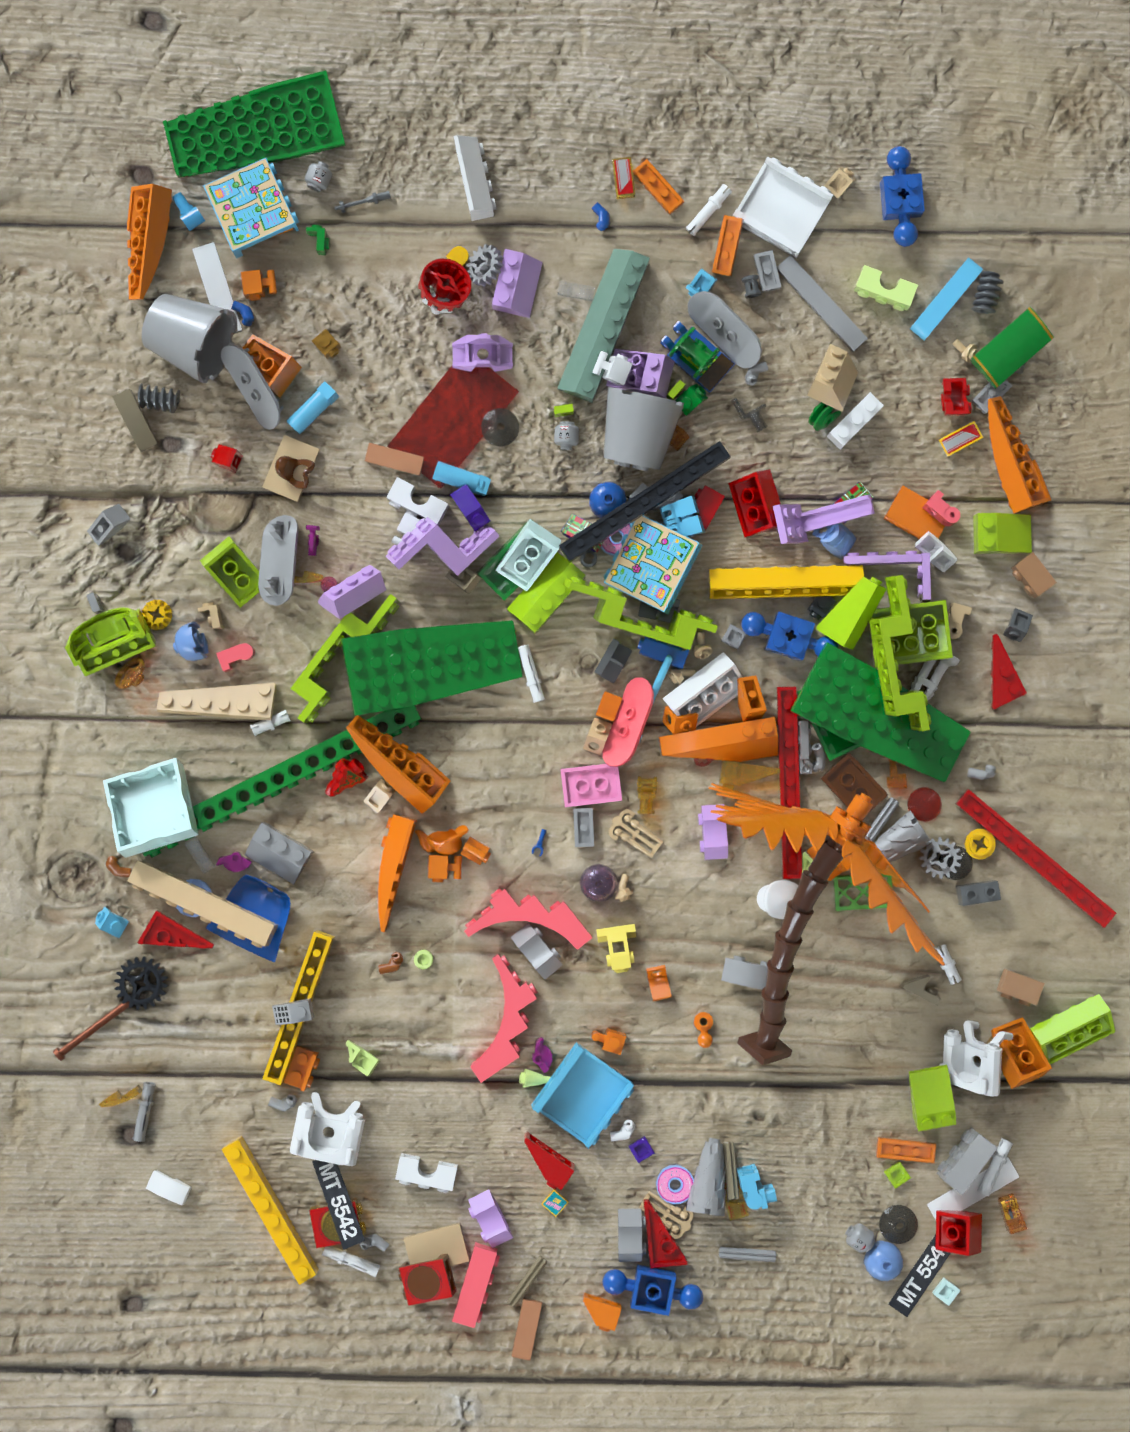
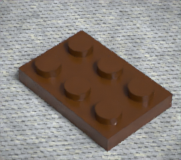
M849 752L820 778L847 808L856 794L861 795V793H864L872 798L871 803L873 806L869 812L888 796V793Z

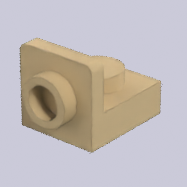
M840 167L824 186L833 195L840 198L856 180L853 177L855 174L847 167L845 169Z
M214 602L202 604V607L198 608L199 613L210 612L208 623L213 629H224L220 606L214 605Z
M381 779L363 802L379 813L396 790L387 781Z

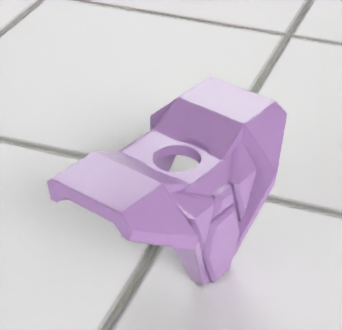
M487 333L466 335L452 343V365L455 369L472 372L475 367H492L494 372L512 369L513 343L500 335H488ZM486 349L488 357L480 359L477 356L478 350Z

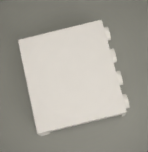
M767 157L732 217L744 219L743 228L797 258L831 201L833 194L826 187H819L814 184L812 179L808 177L803 178L798 175L795 169L791 167L786 168L781 165L778 159Z

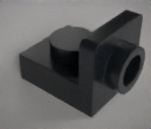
M816 596L807 610L810 611V615L818 621L819 619L823 620L837 601L830 596Z

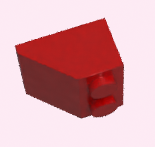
M951 1210L936 1211V1250L966 1256L981 1253V1213Z

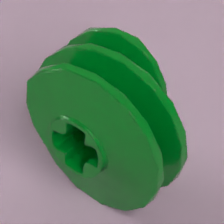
M821 402L813 409L808 423L816 431L823 430L841 415V411L834 412L835 408Z

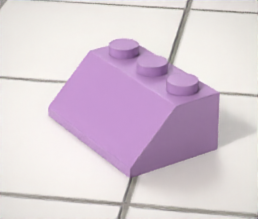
M505 249L504 259L502 260L504 265L500 268L501 274L498 276L492 308L496 311L530 318L542 262L525 253Z
M371 565L362 568L356 574L347 577L338 585L324 592L318 600L319 605L341 619L386 591L381 572Z

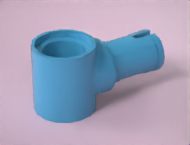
M181 192L172 197L180 210V218L189 231L205 222L196 206L190 205Z

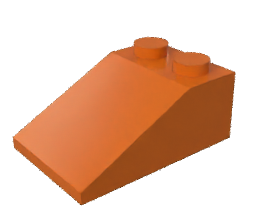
M252 334L243 346V349L248 348L250 350L247 353L250 356L253 355V361L271 391L280 398L302 367L292 356Z
M1023 1017L991 1030L993 1038L1001 1031L1013 1034L1012 1040H1003L1000 1044V1048H1002L1001 1070L1011 1089L1041 1078L1052 1069Z

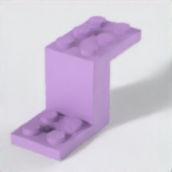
M427 517L426 519H421L412 532H407L398 545L392 546L388 550L386 557L394 566L400 569L427 544L444 564L458 576L499 535L486 524L477 531H474L470 538L464 539L458 548L442 529Z

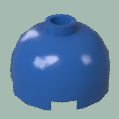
M604 482L598 484L592 490L589 497V506L592 513L602 518L625 503L627 497L625 491L619 485L613 482Z

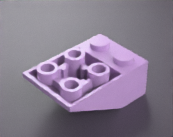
M621 349L614 350L613 356H617V354L623 355L628 358V362L633 364L624 385H617L607 380L606 386L666 398L675 361L663 354Z

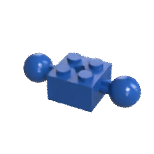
M897 146L892 148L887 155V164L894 170L895 175L883 176L880 181L883 220L899 219V224L893 233L894 240L900 246L907 247L914 244L918 238V230L910 222V218H919L925 211L921 173L906 174V168L911 163V154L905 147Z
M779 611L776 613L773 624L766 623L764 617L757 612L746 614L741 622L742 630L749 636H758L762 633L769 635L765 650L798 661L804 659L807 648L814 650L817 657L827 642L839 648L838 643L828 636H823L819 639L811 637L815 623ZM792 632L794 639L788 641V637L785 634Z
M637 1264L634 1280L627 1279L622 1271L613 1269L604 1275L602 1281L605 1291L609 1294L618 1295L624 1290L632 1291L631 1309L669 1316L672 1299L679 1300L681 1305L689 1310L698 1308L703 1302V1292L697 1285L687 1284L681 1289L674 1288L676 1282V1273L674 1271L650 1268ZM656 1287L657 1290L651 1293L650 1288Z

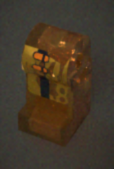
M1011 1193L999 1197L998 1203L1006 1230L1010 1234L1026 1230L1027 1226L1014 1194Z

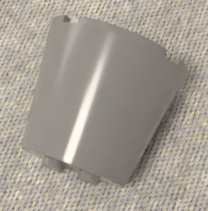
M162 294L153 302L147 312L142 327V343L144 347L194 379L207 383L208 379L214 380L224 368L221 359L223 347L235 344L231 341L233 333H237V317L229 309L170 294Z
M608 387L603 458L614 460V464L630 468V464H633L632 468L648 471L649 468L660 470L684 403Z

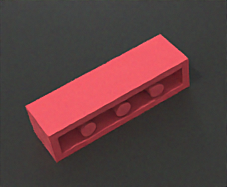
M475 1242L452 1322L475 1328L476 1322L480 1323L483 1314L480 1308L482 1304H486L489 1294L486 1292L487 1285H492L494 1274H491L493 1266L497 1267L500 1258L497 1255V1248Z

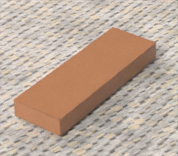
M369 443L365 457L366 462L419 476L421 475L425 457L373 443Z
M523 1298L511 1357L531 1360L542 1306L541 1301Z

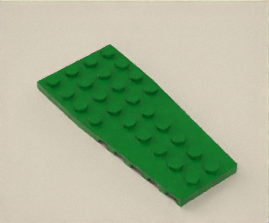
M326 70L273 83L249 91V94L232 97L231 100L226 102H217L213 104L214 106L205 109L199 108L196 109V112L179 115L178 118L170 121H163L175 173L178 178L246 167L264 158L267 159L268 163L345 146Z
M512 620L398 629L341 639L354 716L414 706L523 676L514 622Z
M828 642L825 643L791 709V712L839 738L866 748L941 782H946L971 733L968 729L930 704L926 706V711L931 718L930 730H911L909 714L900 716L886 715L878 670ZM902 686L900 693L909 691Z

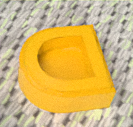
M456 246L446 255V258L454 260L464 267L468 262L469 255L464 247Z

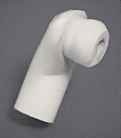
M626 1120L620 1131L610 1132L611 1142L629 1139L635 1130L634 1122Z

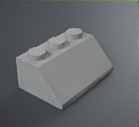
M261 822L250 841L245 856L295 884L314 851L266 822Z

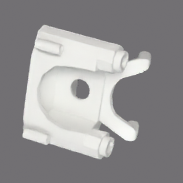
M970 1020L964 1022L966 1042H961V1035L958 1030H947V1033L944 1035L943 1063H940L939 1066H948L950 1083L978 1094L992 1097L998 1096L1000 1094L1002 1048H1000V1044L1003 1040H1012L1013 1034L1001 1031L996 1034L990 1043L985 1044L974 1037L973 1029L979 1028L978 1022ZM975 1056L980 1057L981 1064L974 1063Z
M313 1092L311 1096L313 1104L302 1102V1105L298 1107L290 1153L323 1162L355 1166L365 1123L363 1115L355 1113L360 1108L361 1103L354 1101L344 1113L331 1114L323 1108L319 1093ZM325 1127L333 1128L334 1136H324L323 1129Z

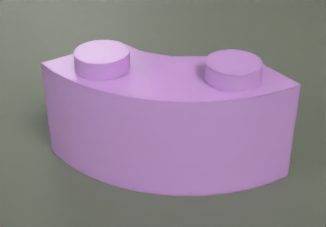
M716 805L701 806V814H698V824L702 825L703 841H700V852H704L705 860L728 858L726 823L716 820L723 815L711 813V810L725 811V809L715 807Z
M490 1190L469 1199L471 1207L468 1210L471 1217L477 1219L482 1229L480 1233L485 1243L488 1242L494 1248L513 1238L506 1219Z

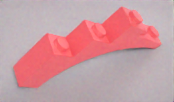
M500 888L491 894L492 899L490 902L494 907L491 909L488 906L480 913L482 917L477 921L473 918L465 925L467 928L464 930L466 935L470 937L479 930L496 923L528 921L555 930L565 937L577 950L592 939L591 934L565 901L561 903L556 901L549 907L551 911L548 912L535 894L532 897L528 894L520 901L522 904L519 906L506 889L501 890Z
M499 953L492 960L499 971L504 988V1015L494 1041L484 1054L470 1066L481 1083L520 1057L519 1051L521 1049L515 1041L511 1042V1039L528 1028L527 1023L529 1019L524 1012L520 1013L519 1010L536 1000V994L538 993L532 983L528 984L527 981L521 985L518 983L521 979L515 971L511 972L508 967L510 963L505 955L501 957Z

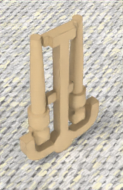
M629 809L623 810L619 816H615L612 819L613 824L609 829L610 837L616 841L620 836L623 841H627L652 858L663 841L639 824V821L632 819L636 813ZM624 814H630L626 815L624 817L625 822L631 823L632 827L637 828L636 831H633L631 828L622 823L621 818L624 816ZM616 826L623 827L625 830L632 834L631 838L627 833H623L622 830L619 828L615 829V835H613L614 828ZM642 831L658 843L654 846L638 833ZM637 837L653 849L651 853L634 841V839Z
M648 1191L644 1199H649L651 1196L667 1207V1210H664L651 1202L657 1211L664 1214L661 1219L667 1229H671L669 1232L674 1239L680 1238L685 1231L690 1230V1222L694 1214L691 1211H686V1205L682 1211L678 1206H674ZM643 1199L639 1206V1209H641V1211L645 1213ZM672 1210V1212H673L674 1214H676V1215L679 1214L682 1219H686L687 1217H688V1219L682 1221V1220L678 1219L677 1217H675L674 1215L670 1214V1211ZM668 1217L676 1223L680 1224L681 1230L679 1231L678 1226L672 1225V1222L668 1220L666 1221L665 1219Z

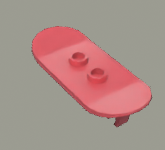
M636 677L625 688L622 701L603 748V759L611 767L624 765L631 760L637 749L654 701L652 686L645 678Z

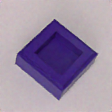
M645 1136L628 1145L638 1163L655 1154Z

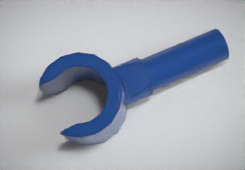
M545 829L541 830L539 840L532 848V854L535 848L541 849L540 856L543 854L544 848L542 845L546 834Z

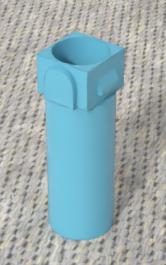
M324 381L317 388V391L286 420L287 423L300 435L330 404L332 405L339 398V395Z
M440 461L436 465L432 478L457 488H461L466 484L472 493L482 496L487 494L491 479L486 476L478 475Z

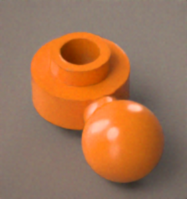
M700 1012L694 1018V1026L701 1032L697 1041L702 1048H708L713 1043V1038L708 1033V1030L713 1025V1018L706 1012ZM701 1018H705L707 1020L706 1025L703 1026L700 1024Z

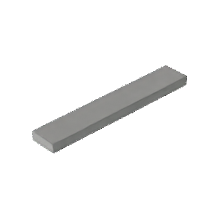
M791 255L777 267V271L852 352L868 339Z

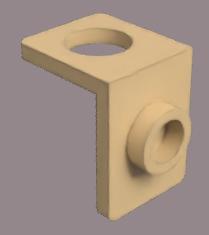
M594 718L583 749L601 755L612 724ZM595 742L599 745V748H593L589 743Z

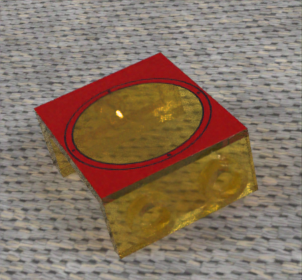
M356 1197L351 1202L364 1236L366 1225L365 1222H361L360 1214H363L361 1202L358 1203ZM311 1206L309 1212L316 1248L341 1244L328 1206Z

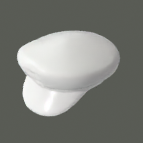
M789 880L774 881L759 890L757 903L771 917L784 919L787 903L793 899L798 885Z

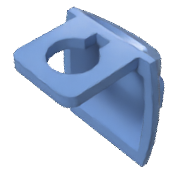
M841 523L826 527V532L819 533L820 529L813 531L812 535L820 538L823 546L839 559H843L856 541L853 533Z

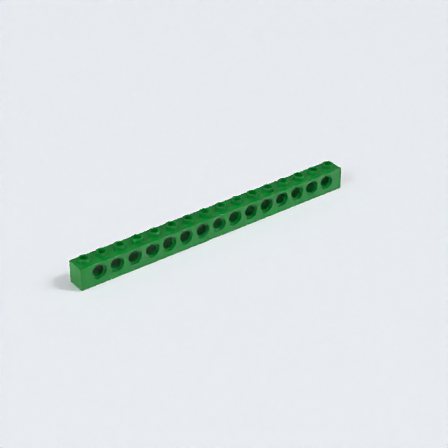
M414 705L386 710L366 721L376 727L381 722H386L388 730L383 734L387 733L392 737H396L403 733L402 729L406 727L411 729L418 726L422 718ZM397 714H404L405 722L403 724L396 723L395 717ZM345 730L193 806L194 816L198 820L197 830L202 829L205 832L213 828V823L219 821L221 824L231 819L229 815L235 812L239 815L248 810L247 806L251 804L257 806L265 802V797L271 795L273 798L282 793L281 789L287 786L291 789L299 785V780L305 778L307 781L317 776L315 772L321 769L323 772L330 770L334 767L333 763L340 759L349 760L351 759V754L357 752L359 755L363 752L357 746L348 730ZM347 739L353 741L354 745L351 750L344 748V742ZM329 748L336 750V756L333 759L327 757L326 753ZM313 756L319 759V764L316 767H312L309 763L310 758ZM295 765H299L302 769L299 776H295L292 772ZM279 773L284 776V782L280 785L275 781V777ZM261 782L267 785V790L264 793L258 790V785ZM243 791H247L250 794V798L246 802L241 799ZM227 799L231 800L233 804L230 810L224 808V802ZM209 808L215 811V816L212 819L208 818L206 814ZM175 842L143 852L144 857L150 855L153 858L161 854V849L167 847L169 850L179 845V843Z

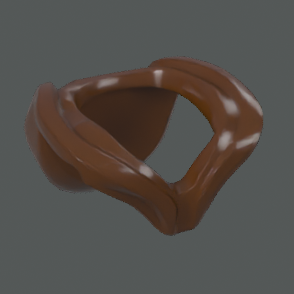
M289 456L279 457L275 463V470L278 476L296 488H307L309 483L308 474L314 470L315 463L308 459H295ZM299 465L308 467L303 472L304 481H297L293 478L294 470Z

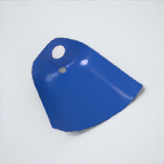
M244 875L236 883L225 900L278 924L270 945L263 946L262 948L256 947L251 944L252 940L237 938L234 936L235 932L228 930V932L217 928L218 924L212 921L207 925L206 929L249 952L275 962L290 911V898L286 893L265 881Z

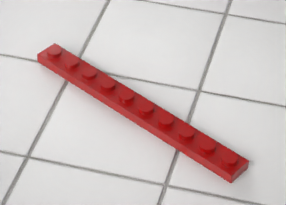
M796 686L776 687L780 805L792 808V806L800 807L797 714L791 712L797 699ZM783 831L781 837L782 879H801L802 846L798 853H796L785 831Z
M967 789L955 803L1103 928L1117 914L972 791Z

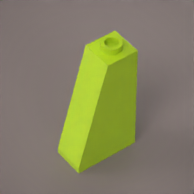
M863 577L817 625L816 630L843 647L853 650L887 590L881 586L882 581L874 577L871 579Z

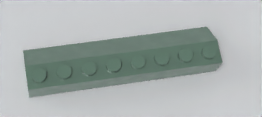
M613 249L558 385V390L593 403L605 371L602 369L600 375L592 373L601 351L608 353L605 360L607 362L610 356H612L649 265V257L630 250Z

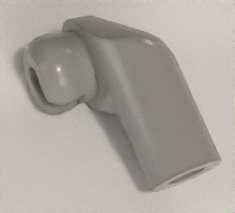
M762 362L748 368L745 382L750 386L755 385L759 373L768 371L767 363Z
M816 743L812 746L817 759L816 762L812 763L814 772L823 771L825 768L824 750L820 743Z
M986 765L985 771L969 768L967 777L980 780L993 778L996 774V767Z
M293 1094L287 1095L282 1100L271 1097L268 1106L281 1111H287L296 1105L297 1099Z
M377 1234L364 1236L365 1241L359 1243L363 1250L376 1246L384 1252L389 1246V1243Z

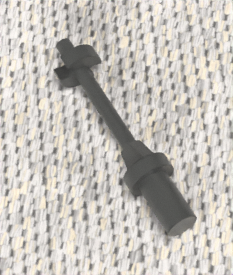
M385 191L378 194L374 192L366 199L347 204L339 201L340 205L335 206V211L341 209L342 213H344L347 207L367 202L378 204V201L390 199V192Z

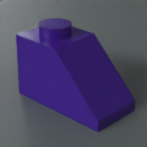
M466 484L450 494L474 531H477L491 521Z

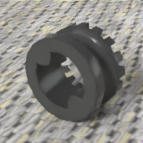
M589 550L581 555V564L588 568L593 567L597 563L596 553ZM586 554L594 556L591 564L584 562L583 559L586 558Z

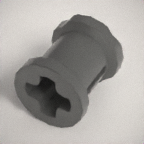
M749 275L742 278L746 290L745 298H754L762 295L758 287V275Z

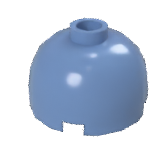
M196 622L180 627L176 632L175 642L173 643L175 652L189 661L202 660L207 658L208 656L205 654L209 653L204 633H199L198 628L201 627Z
M877 1241L872 1249L866 1252L864 1265L867 1272L873 1278L880 1281H890L900 1274L903 1268V1257L900 1250L893 1243Z

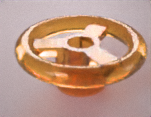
M137 657L124 664L116 675L115 686L118 689H126L130 686L137 687L144 680L145 661ZM139 663L135 668H130L132 665Z

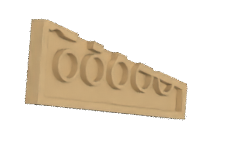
M276 683L163 691L159 692L156 710L160 713L272 720L277 685Z

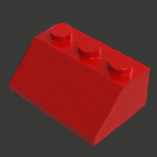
M770 469L756 471L728 483L744 538L777 528L773 506L781 503Z

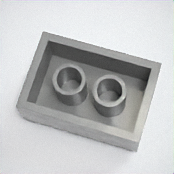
M972 1127L964 1131L960 1143L952 1147L949 1152V1158L946 1161H942L937 1169L939 1170L937 1174L942 1180L962 1195L997 1150L994 1144Z

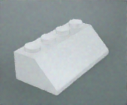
M456 135L454 136L455 147L471 220L475 221L493 217V210H496L495 199L490 198L489 194L492 191L491 181L486 180L485 173H488L486 161L482 162L481 155L484 154L483 145L478 143L477 137Z
M723 652L662 699L676 716L696 712L698 714V726L738 696L737 680L743 677L736 665Z

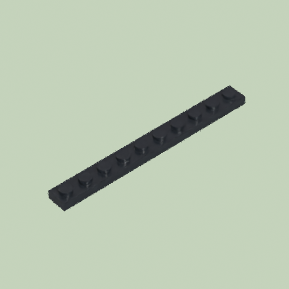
M720 441L560 544V550L569 563L729 460L731 458L730 454Z

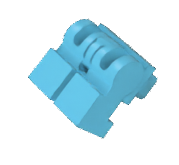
M694 496L686 497L660 508L666 527L687 537L705 533L701 517L696 515L699 514V510Z
M755 1164L736 1168L739 1185L749 1208L755 1210L762 1207V1209L768 1208L767 1203L777 1201L772 1183L762 1185L758 1181L760 1176Z

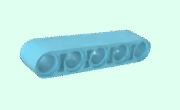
M968 257L911 326L910 330L925 341L982 272L983 268Z

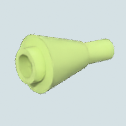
M524 1068V1071L520 1072L519 1083L522 1084L523 1088L546 1084L551 1076H543Z

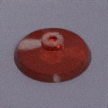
M921 787L910 794L907 806L908 810L913 813L917 820L926 822L938 816L941 811L942 802L935 790Z

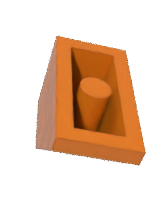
M757 676L738 678V707L743 722L761 719L767 709Z
M584 1293L583 1302L596 1326H599V1329L610 1332V1330L615 1331L622 1309L621 1304Z

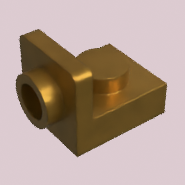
M327 329L323 330L312 340V343L326 359L334 358L340 352V343L335 340Z

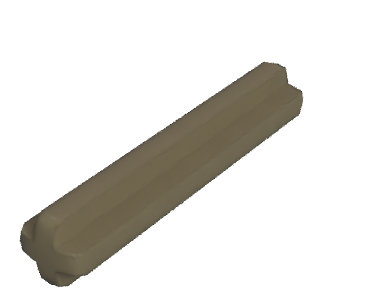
M724 1142L723 1153L728 1200L739 1199L734 1142Z
M538 1256L509 1297L507 1302L509 1305L515 1308L547 1264V1260L544 1257Z

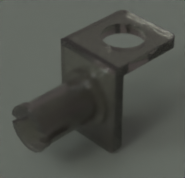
M737 398L731 399L740 418H750L757 432L768 427L760 414V409L766 407L765 403L744 413Z

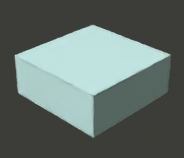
M943 1277L932 1293L949 1306L960 1292V1289Z

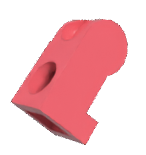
M937 490L922 508L944 526H952L959 521L960 511L955 507H950V505L941 498L944 494Z
M242 643L216 654L222 670L227 672L233 669L231 664L241 660L248 661L253 659L255 649L247 643Z

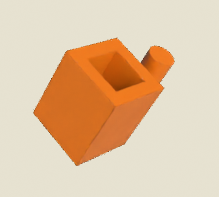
M260 270L241 272L245 298L250 301L260 300V297H265L264 288L269 287L270 294H277L275 271L268 270V278H263Z
M471 836L460 853L479 865L482 862L486 863L491 855L488 852L490 847Z
M429 855L428 878H432V882H444V879H448V871H454L453 879H461L462 856H454V863H449V855Z
M607 1028L606 1034L593 1031L592 1039L603 1043L602 1050L621 1055L626 1034Z

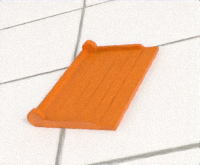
M903 485L883 518L918 539L928 531L939 538L945 527L922 508L928 499Z

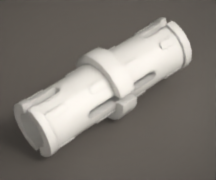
M284 710L273 715L272 720H262L251 724L250 727L254 735L257 736L267 730H274L276 726L290 721L287 711Z
M946 944L941 945V949L939 946L935 948L943 958L945 965L940 966L942 970H945L950 981L949 983L951 985L955 984L953 976L957 983L960 982L962 979L955 967L956 962L951 958Z

